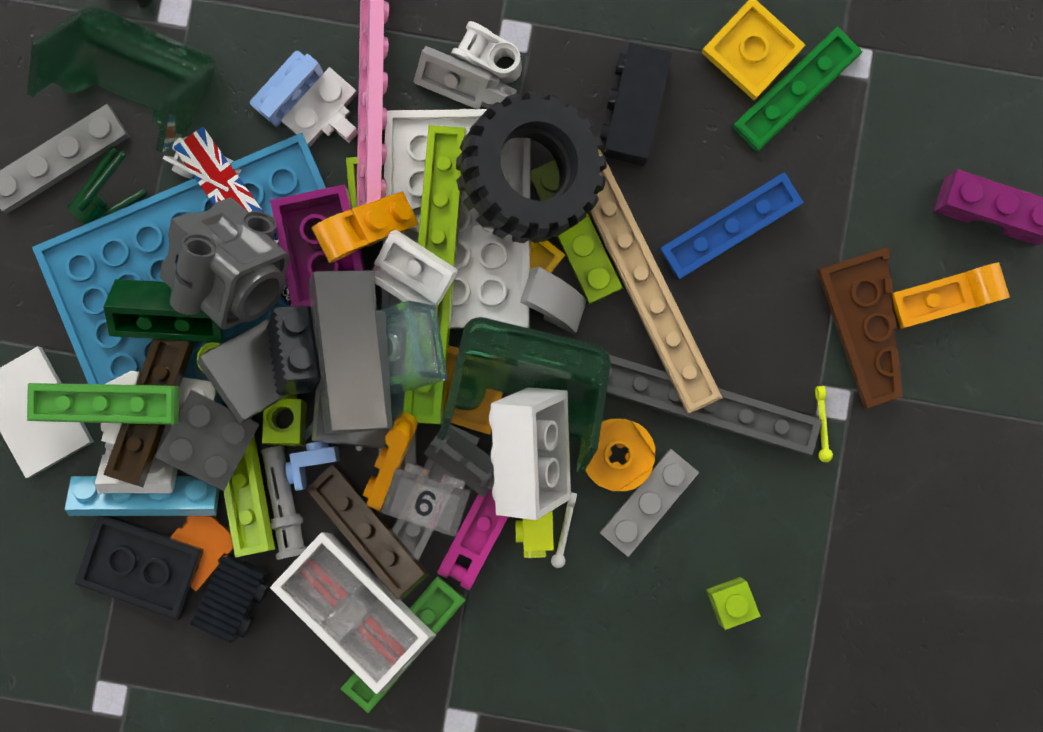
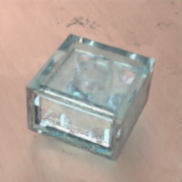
M409 300L378 310L386 312L390 396L448 380L436 305Z

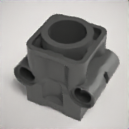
M232 197L216 202L211 209L205 212L186 213L172 218L168 232L169 250L166 259L162 262L160 278L172 289L170 305L173 309L185 315H194L203 311L224 330L242 322L256 320L272 309L284 290L285 275L290 261V255L273 240L277 226L274 218L261 211L248 212Z

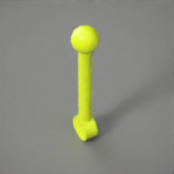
M816 386L815 396L818 401L819 419L822 420L820 427L822 450H820L818 456L822 462L827 463L832 460L833 453L829 449L825 406L826 389L825 386Z

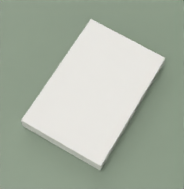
M36 347L0 367V433L25 478H32L94 442L84 422L27 421L28 383H61L42 347Z

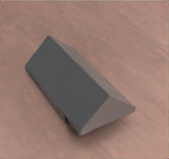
M374 271L313 272L308 281V289L321 375L319 386L325 435L392 428L386 312L376 310Z

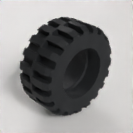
M526 92L522 98L517 93L506 96L501 103H494L480 116L463 138L459 147L462 153L456 159V170L461 171V176L456 181L458 190L466 191L468 196L463 203L468 211L475 208L480 215L476 221L483 228L487 224L495 227L493 234L502 239L507 235H511L513 242L524 244L528 240L539 243L551 237L555 238L586 218V213L594 209L599 201L596 194L604 189L606 179L599 174L607 168L606 157L599 156L598 152L603 147L599 135L593 137L589 129L594 125L588 117L582 120L576 114L579 109L570 102L566 106L559 104L560 97L548 94L544 99H540L539 92ZM512 138H530L542 144L553 155L559 169L560 179L557 193L552 198L546 201L528 199L510 186L503 174L500 159L502 147L507 141Z

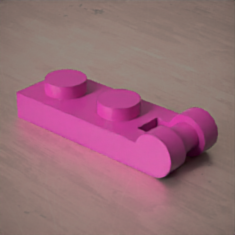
M493 487L489 489L484 498L478 494L437 572L438 575L444 578L450 576L461 582L459 586L468 591L472 587L508 516L496 515L495 501L492 496ZM459 554L473 560L468 569L455 563Z

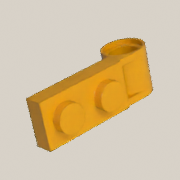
M401 191L333 215L314 225L312 230L328 262L332 263L361 248L387 239L390 232L394 230L401 233L411 230L419 225V222L404 192Z
M999 262L891 294L892 304L900 329L1010 298Z

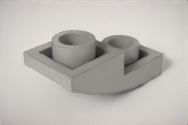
M535 267L530 271L520 303L544 314V320L574 334L577 332L587 299L557 276L540 267Z

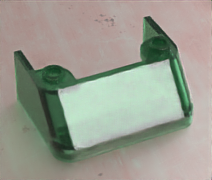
M92 7L83 8L32 42L26 95L34 97L51 84H56L63 90L71 93L81 92L93 84L101 86L155 110L153 123L159 128L156 150L163 153L189 129L213 76L215 61L210 55L106 10Z
M473 318L466 323L461 336L437 439L445 440L454 409L473 410L483 402L486 388L514 394L527 387L567 390L569 435L582 438L576 471L584 473L598 450L611 366L610 356L605 349L596 344L489 318Z

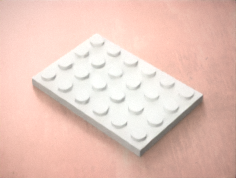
M487 109L387 111V124L385 127L387 156L384 164L385 197L401 191L404 192L419 225L402 234L414 242L418 243L428 125L465 127L468 133L472 125ZM512 138L502 147L500 157L501 168L510 186L520 195L531 199V139ZM462 191L455 265L458 272L454 278L450 329H530V307L520 303L530 274V240L524 244L512 241L511 235H507L503 239L494 235L493 230L495 227L490 224L483 228L476 221L480 215L475 208L468 211L463 201L468 196L466 191ZM382 288V311L386 312L387 329H410L412 307Z

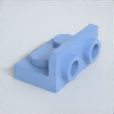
M295 51L250 100V104L277 128L282 123V118L324 72L319 63L308 53L304 56L301 52Z

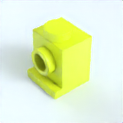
M553 510L537 520L524 518L523 520H515L516 543L523 542L524 558L546 557V551L554 550Z

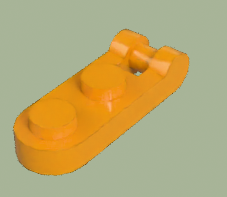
M401 413L398 415L392 428L387 432L385 441L389 448L383 446L374 465L380 471L377 477H370L363 492V496L368 498L366 506L377 511L382 510L417 429V419L412 414Z

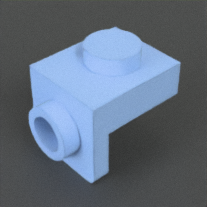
M314 442L306 444L307 451L289 454L291 462H286L285 466L288 483L294 484L295 491L306 489L308 483L305 467L341 461L339 447H329L326 442Z

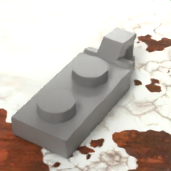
M425 46L421 52L413 81L419 86L475 109H480L481 107L489 108L496 102L501 103L506 96L516 94L517 92L516 89L500 82V78L493 75V73L428 46Z

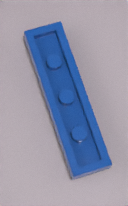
M784 172L664 245L659 251L679 281L801 206L804 202Z

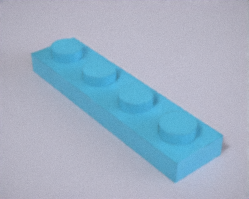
M71 476L65 511L69 516H216L220 489L194 476H176L173 493H98L95 486L97 476Z

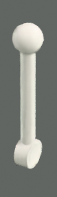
M571 492V499L567 501L557 552L551 558V563L555 568H561L565 565L563 554L577 493Z

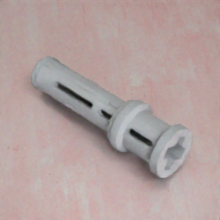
M284 445L260 450L274 519H271L270 524L271 529L275 530L279 550L276 554L277 560L301 555L307 548L304 546L301 524L304 522L303 517H301L300 513L296 514L291 484L287 480Z

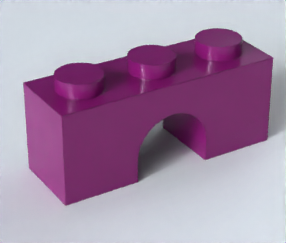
M959 169L944 178L934 212L966 223L971 221L993 223L1004 228L1003 235L1036 246L1043 243V197Z

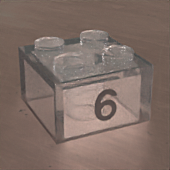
M410 462L406 464L405 468H395L381 513L456 537L471 493V489L465 488L466 480L448 474L443 475L442 480L429 476L431 469Z

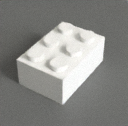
M527 387L491 403L489 424L492 428L493 437L491 462L494 465L492 496L495 501L496 515L537 520L571 499L567 390Z

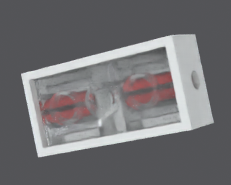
M321 532L270 587L376 694L386 691L436 637V634L401 600H397L389 589L332 533Z

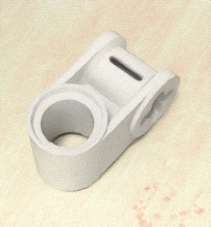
M469 21L465 27L467 33L459 47L453 48L451 56L493 73L504 84L516 81L522 71L518 48L513 43L493 34L482 25ZM502 57H510L514 60V64L507 69H501L496 66V62Z

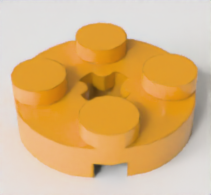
M609 419L599 423L588 433L582 446V463L587 475L595 484L610 491H629L639 487L650 476L655 462V445L652 437L643 426L627 419ZM613 445H616L618 448L625 446L628 449V453L625 455L627 461L625 464L621 465L618 461L610 462L608 457L612 455L610 448Z

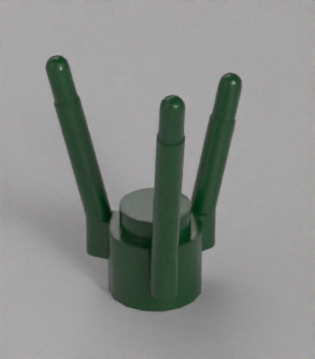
M111 147L84 187L67 206L68 210L84 225L128 207L147 194L146 190L142 189L104 210L103 207L107 202L98 192L126 157L124 152H120L111 161L117 152L115 147Z

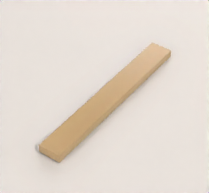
M599 149V156H603L601 150ZM607 164V168L599 174L606 179L604 189L596 194L599 201L594 209L589 211V214L689 415L721 400L723 397Z

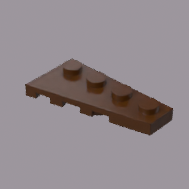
M889 246L817 270L864 409L903 397L899 351L896 349L895 330L897 328L892 306L891 293H893V284L889 273Z

